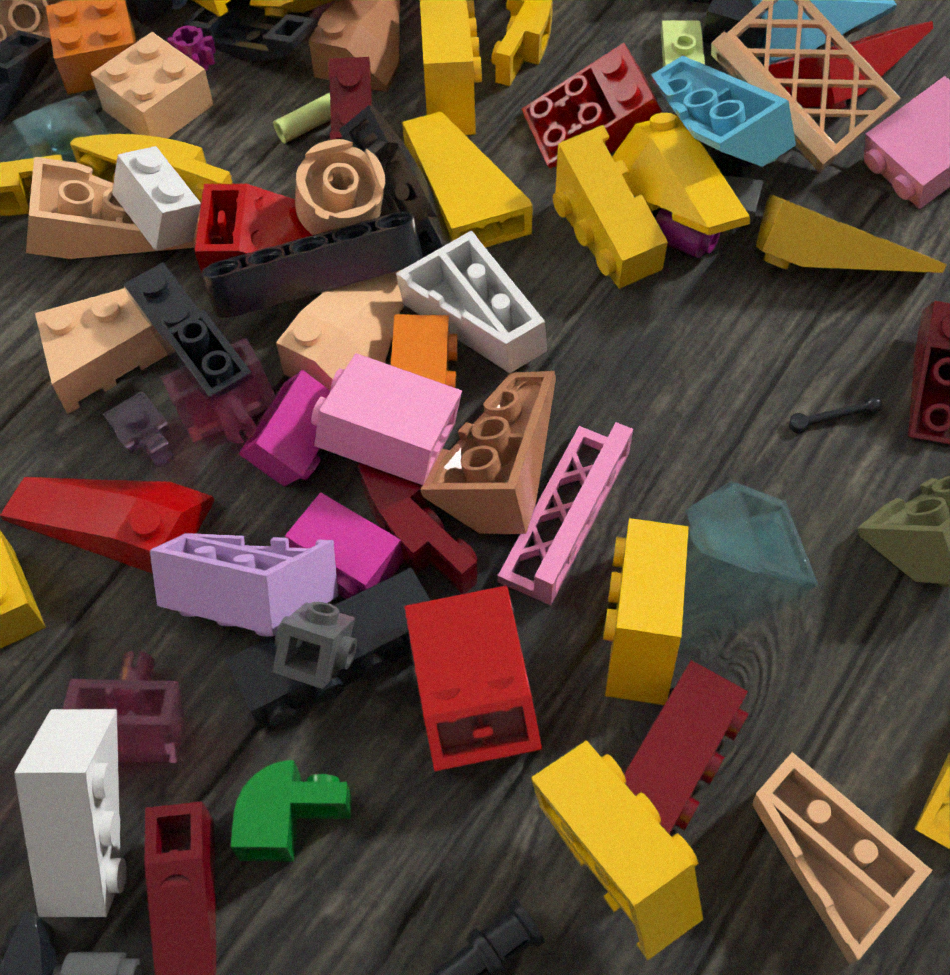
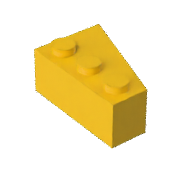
M604 125L558 143L556 192L553 194V204L559 216L562 218L566 217L573 226L579 243L582 246H587L593 253L600 271L605 276L609 275L620 289L663 270L668 241L642 194L634 197L623 178L629 171L623 160L614 162L605 146V141L609 139V134Z
M629 518L626 538L616 537L612 566L621 567V573L612 572L608 602L617 603L616 610L607 608L603 640L612 641L605 696L665 705L668 700L682 634L688 526Z

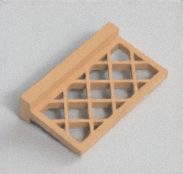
M763 0L728 33L724 31L712 42L711 55L730 76L789 100L795 147L821 173L833 162L835 157L896 105L901 98L810 0H793L798 5L797 20L772 19L773 5L779 0ZM768 11L767 19H759L765 12ZM803 12L811 20H802ZM749 27L767 28L765 49L747 48L738 37ZM796 28L795 49H770L771 29ZM819 28L826 35L825 50L800 49L801 29ZM831 42L839 50H830ZM756 57H765L764 66ZM769 57H794L793 79L774 78L768 71ZM799 57L824 58L823 79H798ZM847 58L854 65L853 80L828 79L829 59ZM859 72H860L867 80H858V79H859ZM784 87H792V95ZM797 87H822L820 109H803L796 102ZM827 87L852 88L850 110L826 109ZM858 88H875L885 99L875 110H856ZM810 116L820 117L819 125ZM825 117H850L849 133L835 144L824 132ZM855 118H865L855 127Z

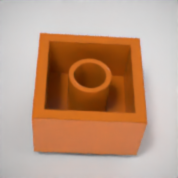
M65 0L57 4L46 5L54 60L67 95L96 89L91 73L137 42L126 0Z

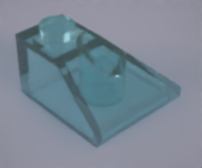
M83 94L33 111L14 120L10 125L13 134L29 158L61 154L63 161L77 163L70 146L74 138L110 134Z
M730 481L686 509L692 527L690 529L691 539L701 553L756 574L810 590L818 586L786 501Z

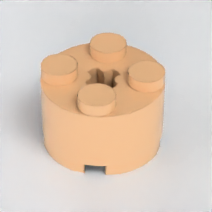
M335 139L316 144L305 154V158L300 166H298L296 173L295 207L300 222L312 235L351 226L380 216L385 175L381 163L372 152L367 149L364 152L353 147V142Z

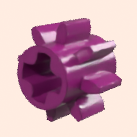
M183 26L178 28L172 37L167 38L170 45L203 67L205 72L208 70L209 65L215 64L213 54L216 50L213 37H203L201 28Z

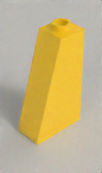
M441 111L402 122L404 145L419 166L437 201L445 221L450 242L472 231L486 248L532 234L533 205L530 199Z

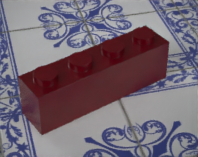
M692 660L686 667L624 774L626 778L625 785L635 796L643 793L655 806L661 818V823L659 824L669 835H671L675 826L683 831L686 830L700 804L699 801L692 798L700 780L710 786L725 758L717 753L724 737L735 741L749 715L748 712L740 709L748 693L747 690Z

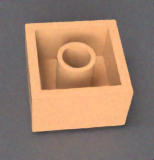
M153 32L91 73L103 110L136 135L168 139L214 105L205 69Z

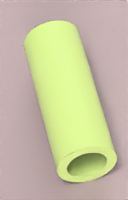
M330 93L273 121V126L279 139L283 143H287L330 121Z

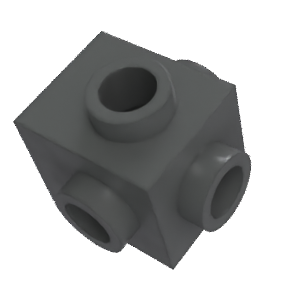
M304 603L291 616H285L278 627L275 637L277 651L272 672L323 689L342 668L347 670L353 661L357 648V639L351 637L355 617L339 613V609L329 603Z

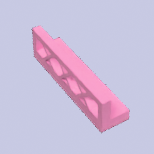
M615 422L609 436L606 437L584 427H578L533 510L527 533L520 534L499 572V583L548 605H552L629 455L633 434L632 428ZM582 444L600 450L593 465L582 467L577 456ZM571 465H573L574 470L568 472ZM579 480L582 487L575 500L562 504L557 492L559 487ZM553 501L555 507L548 509ZM559 517L562 525L554 540L542 543L537 530L539 524ZM531 539H533L535 545L528 547ZM536 556L540 557L542 563L534 576V582L514 573L520 561Z

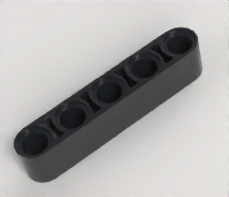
M398 212L221 260L204 268L201 274L215 315L220 318H230L403 270L422 259L423 255L414 215L408 212Z

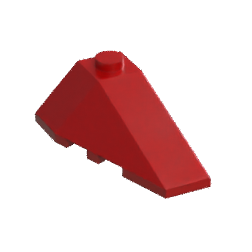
M928 21L899 27L849 43L880 76H883L933 29V23ZM836 46L830 47V50H839ZM794 57L770 64L768 71L774 78L793 79ZM799 57L798 79H823L824 58ZM830 58L828 79L853 80L854 65L847 58ZM859 72V79H858V80H867V79ZM784 87L792 95V87ZM797 87L796 101L803 108L821 106L822 87ZM827 87L826 109H843L847 107L846 100L851 98L852 88ZM858 88L857 96L862 95L868 88Z
M24 477L1 512L0 517L4 521L153 574L150 550L185 533L197 534L215 500L211 495L173 482Z

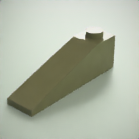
M947 476L940 480L931 478L920 485L922 494L906 503L900 498L890 501L857 528L862 539L915 582L938 583L942 587H950V476Z

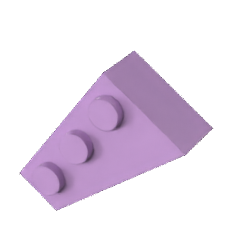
M185 533L150 550L157 606L179 611L182 616H199L211 619L221 626H238L254 630L260 636H275L282 619L285 616H291L304 603H328L338 597L334 540L318 539L316 545L311 548L289 547L288 538L273 537L270 540L271 546L245 545L244 536Z

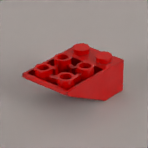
M622 43L521 109L549 168L557 167L558 143L604 125L609 134V139L605 141V146L609 153L617 151L635 124L649 121L655 114L664 113L644 74L625 43Z
M204 184L195 244V254L201 273L204 268L212 263L312 236L297 216L295 199L250 184Z
M507 585L404 606L434 771L541 750L542 746L532 695Z

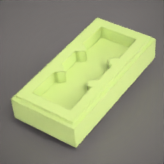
M700 20L662 21L663 67L681 56L688 57L705 65Z

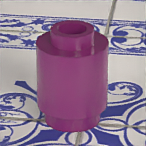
M661 208L656 217V221L668 241L667 245L694 257L700 258L705 252L711 253L718 242L720 232L708 236L673 221L671 211Z

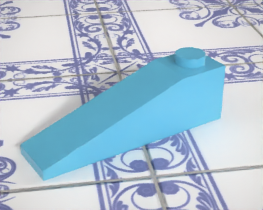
M763 0L750 1L756 7ZM779 0L773 5L772 19L797 20L798 5L793 0ZM810 0L842 36L853 28L862 29L895 11L897 5L894 0ZM768 11L761 16L762 19L768 18ZM803 12L802 20H811ZM767 28L765 30L761 49H765ZM796 28L771 29L770 49H795ZM819 28L801 29L800 49H817L825 44L826 35ZM769 57V65L792 57Z
M685 56L679 57L651 74L652 82L695 139L721 152L763 167L796 146L789 100Z

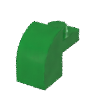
M294 760L280 761L263 768L245 784L238 796L233 817L231 849L239 861L294 862L298 818L351 819L352 796L348 783L340 782L338 777L327 774L311 775L307 778V781H301V775Z

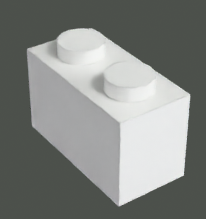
M157 146L118 154L112 194L153 249L159 251L192 242L201 203Z

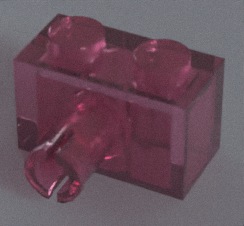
M247 338L231 346L250 369L254 378L213 402L204 397L180 369L161 377L194 443L205 437L214 436L223 429L227 439L233 443H244L239 434L240 430H243L247 439L250 440L256 430L255 423L251 417L262 413L275 398L261 363Z
M134 651L125 653L122 656L118 680L70 679L63 709H117L118 762L177 763L185 721L179 682L150 681L155 666V660L151 655L139 651L135 667L132 666Z

